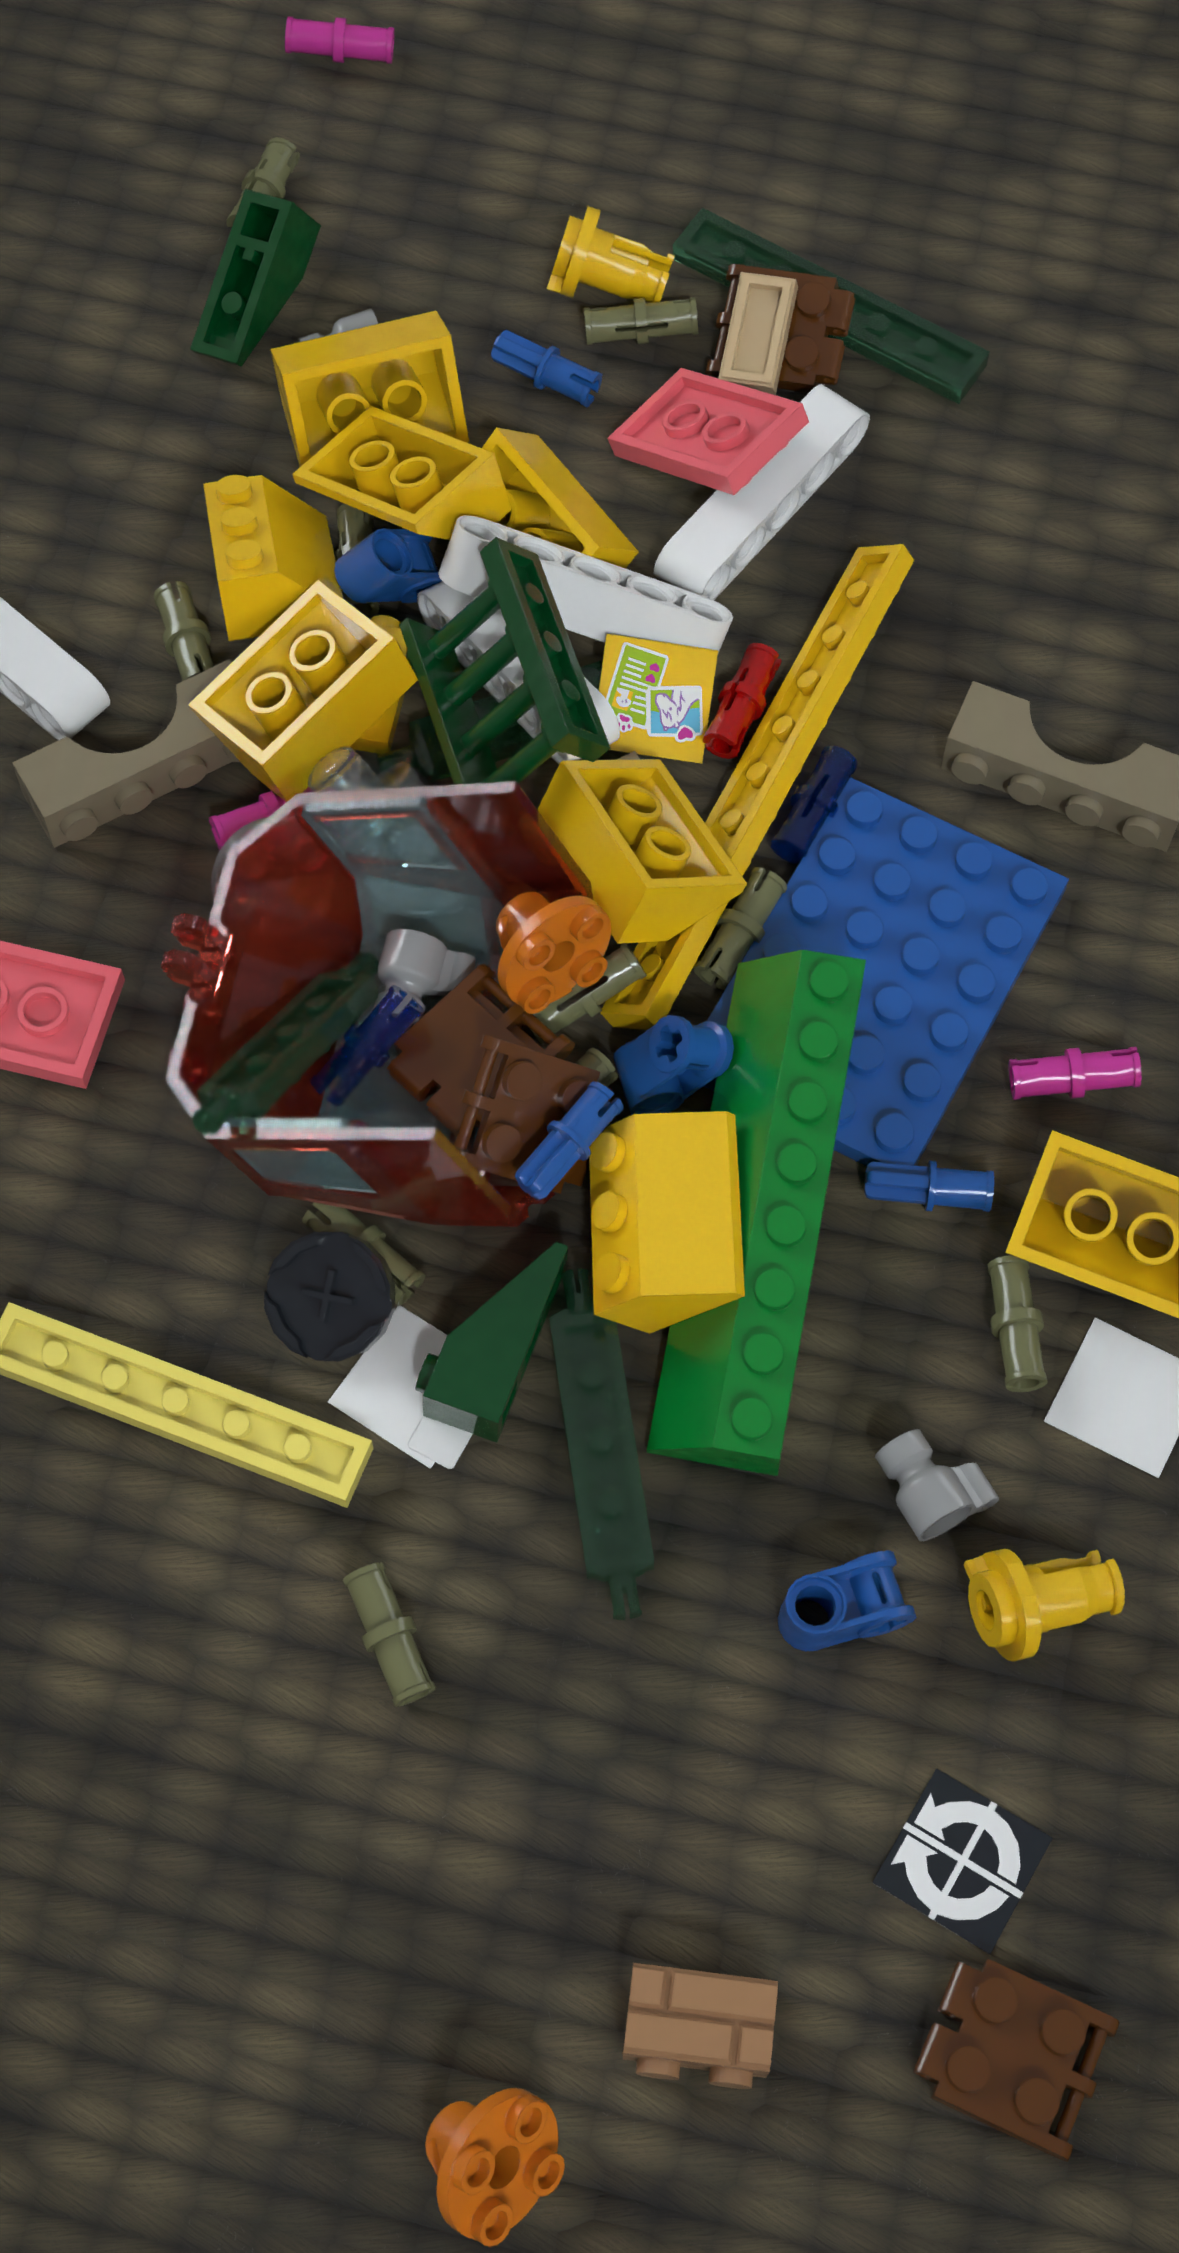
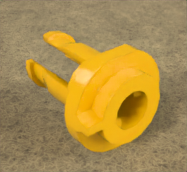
M588 206L584 219L570 215L547 290L573 298L577 284L580 282L625 299L645 297V301L650 303L661 301L675 255L668 253L666 257L657 254L642 243L597 228L596 225L601 213L599 209Z
M1000 1549L986 1552L982 1556L971 1560H966L963 1565L970 1580L968 1598L975 1627L981 1639L989 1647L996 1648L1008 1661H1018L1033 1657L1039 1649L1041 1633L1082 1623L1093 1615L1108 1611L1111 1616L1117 1615L1122 1612L1125 1603L1123 1579L1116 1561L1109 1559L1101 1564L1098 1550L1090 1551L1085 1558H1059L1037 1564L1023 1565L1020 1558L1009 1549Z

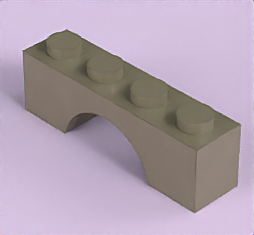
M230 659L176 684L177 703L171 722L162 734L141 748L123 753H102L87 749L69 737H65L12 762L22 793L54 848L68 841L84 839L91 835L97 827L121 815L140 812L152 800L177 788L191 787L200 782L206 774L231 762H240L188 705L232 663Z
M975 681L972 682L947 738L941 765L942 770L953 773L963 782L983 784L1010 794L1013 799L1020 803L1040 805L1059 812L1077 824L1097 826L1124 836L1127 841L1136 846L1154 847L1167 852L1179 823V755L1143 743L1133 753L1115 762L1093 765L1071 761L1055 753L1040 739L1031 720L1030 701Z

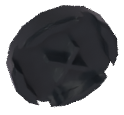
M313 1232L292 1241L274 1259L268 1273L270 1277L267 1282V1292H264V1310L274 1334L292 1352L306 1358L310 1357L316 1361L339 1362L368 1351L386 1333L395 1310V1282L386 1260L368 1241L347 1232Z

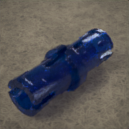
M832 745L824 747L822 755L806 784L797 786L790 798L792 809L779 832L771 841L772 850L780 858L799 864L803 857L806 858L809 847L817 837L827 817H835L839 809L836 801L858 765L855 757L841 747Z
M392 985L388 989V993L376 1005L360 1026L352 1024L344 1033L343 1037L346 1042L323 1068L310 1079L311 1085L321 1095L337 1076L342 1078L327 1096V1101L335 1106L342 1107L347 1097L361 1083L374 1066L381 1068L390 1058L388 1053L390 1047L403 1035L417 1017L424 1013L421 1005L412 998L397 1016L392 1015V1012L408 994L406 991L396 985Z

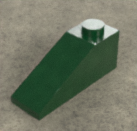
M245 189L190 350L200 355L242 367L303 279L321 225L292 201Z
M555 1242L446 1337L439 1356L431 1353L427 1355L415 1388L416 1391L423 1393V1416L490 1441L498 1442L565 1273L568 1246Z

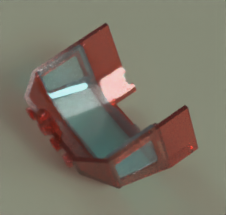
M516 781L297 793L227 851L221 877L215 885V899L209 921L199 917V915L186 913L174 916L171 933L177 937V940L183 946L199 951V957H196V954L189 953V951L173 949L164 952L161 969H163V972H166L172 981L190 987L184 998V1012L175 1045L168 1056V1071L165 1080L205 1139L269 1196H282L431 1225L518 1227L529 1217L528 1207L530 1205L545 1204L555 1193L551 1191L546 1198L538 1200L523 1191L520 1186H492L489 1183L491 1173L476 1169L454 1146L457 1137L428 1111L429 1107L426 1103L437 1090L423 1102L419 1103L389 1075L390 1071L387 1067L398 1056L394 1043L404 1033L386 1029L375 1023L371 1018L376 997L379 993L385 991L386 988L378 977V965L387 933L391 930L409 929L437 938L444 943L448 950L472 955L476 958L475 969L481 964H487L495 972L494 980L499 984L497 974L503 948L496 932V921L502 908L515 896L530 891L542 894L550 903L570 896H584L593 900L591 882ZM486 989L482 992L503 1013L509 1010ZM423 996L421 1001L425 1005L424 1015L441 1001L444 996ZM477 1126L473 1128L466 1151H472L479 1129Z

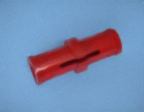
M761 643L748 645L732 681H728L723 685L718 696L719 709L702 739L703 743H706L705 748L712 754L725 759L736 757L749 726H751L753 720L761 717L767 704L764 697L782 662L781 659H777L779 654L772 647Z

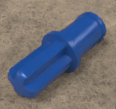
M504 330L497 336L493 344L491 358L494 362L534 380V387L540 390L544 389L545 386L580 402L585 407L590 406L595 399L593 395L589 394L592 390L596 393L599 391L602 374L560 356V349L553 345L546 349L508 330Z
M592 1081L587 1086V1090L560 1121L553 1120L547 1125L549 1134L516 1171L515 1178L518 1182L517 1184L523 1191L538 1200L546 1198L578 1159L584 1161L591 1155L589 1146L624 1108L619 1098H615L611 1103L608 1101L614 1095L609 1088L599 1082Z
M929 1161L927 1167L871 1162L868 1163L865 1170L864 1193L865 1197L872 1200L924 1204L925 1211H932L933 1206L938 1205L981 1209L982 1211L990 1212L994 1195V1171L987 1170L986 1172L937 1168L936 1161Z

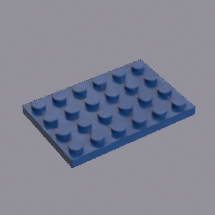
M851 777L789 880L786 892L781 895L762 926L765 935L760 943L756 941L752 943L742 962L798 950L866 960L834 1151L865 1166L871 1162L917 1166L1066 891L1069 878ZM736 972L707 1021L718 1022L724 1026L727 1025ZM716 1078L704 1085V1087L714 1091Z

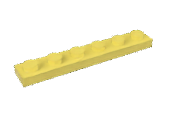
M8 1302L0 1318V1375L348 1508L374 1449L372 1440Z

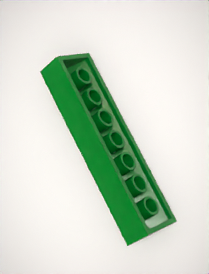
M798 950L738 963L726 1025L733 1039V1057L728 1069L716 1078L710 1112L727 1111L736 1115L745 1296L670 1326L647 1453L778 1476L866 964L864 959Z

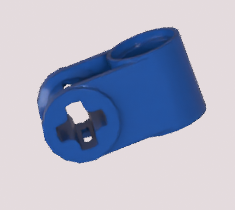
M381 528L376 530L339 557L334 569L336 580L341 590L355 602L363 604L389 601L415 603L418 602L417 595L420 591L442 581L439 578V570L429 547L432 537L416 534L407 529Z
M667 1015L659 1019L654 1026L638 1038L621 1046L614 1053L613 1060L631 1115L670 1113L677 1109L690 1095L714 1078L721 1076L728 1069L733 1057V1039L728 1028L721 1023L705 1021L697 1026L691 1025L684 1017Z
M888 1550L867 1554L844 1565L807 1574L795 1580L787 1591L778 1615L779 1631L784 1640L795 1649L805 1652L818 1651L857 1638L883 1635L913 1622L917 1618L914 1608L911 1605H905L892 1569L897 1564L894 1552ZM808 1600L819 1603L826 1610L829 1622L818 1626L805 1623L799 1618L795 1604Z

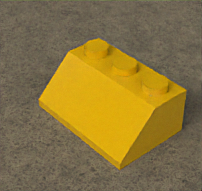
M437 311L270 349L283 409L300 467L370 406L466 443L469 442L451 334Z
M373 406L365 410L292 474L295 483L416 534L450 540L456 521L460 516H477L497 523L512 510L494 453Z
M502 428L494 430L482 449L495 454L512 508L497 523L626 569L639 551L543 440L536 434Z
M230 475L216 482L203 483L217 580L229 641L259 637L317 580L343 598L334 572L336 561L326 515L262 475L250 477Z
M317 580L188 705L252 775L290 805L418 681V678L393 636Z
M660 759L596 760L595 762L588 760H562L534 815L586 897L594 900L607 913L611 922V935L617 944L668 941L741 894L747 885V882Z
M727 1111L633 1114L607 1126L589 1146L591 1151L589 1163L594 1315L651 1334L744 1297L736 1115Z
M1052 1130L1005 1253L1179 1318V1177Z

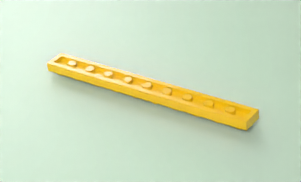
M904 544L857 548L705 822L742 876L749 867L768 828L776 818L780 806L796 777L801 772L805 760L821 731L826 726L829 716L846 685L851 680L854 670L871 639L875 636L878 626L914 562L913 557ZM728 902L668 941L639 942L633 954L647 976L633 982L605 1002L600 1013L612 1027L648 1030L659 1019L669 1014L675 999L692 968L697 963L700 953Z

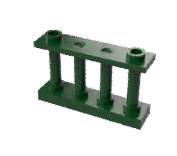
M495 537L480 551L489 576L487 580L488 587L440 630L406 618L399 626L408 649L407 658L416 672L458 794L457 802L461 811L468 820L510 832L517 824L506 796L509 791L557 751L595 762L611 747L538 555ZM501 609L506 623V634L462 672L454 649ZM518 657L524 672L523 683L479 720L472 696ZM536 705L542 721V732L497 769L489 744Z

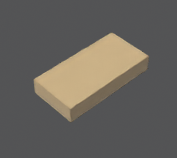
M746 272L740 273L718 379L776 395L798 291L796 279Z

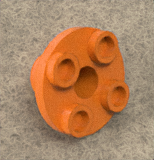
M530 891L512 898L498 915L496 932L503 948L497 974L499 985L511 1000L520 1005L528 1014H536L543 1011L550 1003L572 992V988L576 984L582 988L589 987L604 975L608 962L603 956L611 937V922L607 913L594 900L584 896H570L550 903L542 894Z
M509 2088L498 2091L488 2096L477 2106L467 2101L453 2102L437 2114L426 2136V2155L438 2176L437 2201L442 2217L450 2227L462 2235L477 2240L488 2247L501 2243L507 2237L511 2228L529 2213L539 2197L551 2194L563 2177L565 2163L564 2158L557 2153L558 2125L555 2115L544 2100L524 2089Z

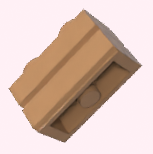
M633 1963L622 2059L637 2061L636 2074L645 2077L678 2080L680 2067L708 2070V2083L712 2085L736 2089H752L753 2076L766 2078L770 2072L778 1981Z

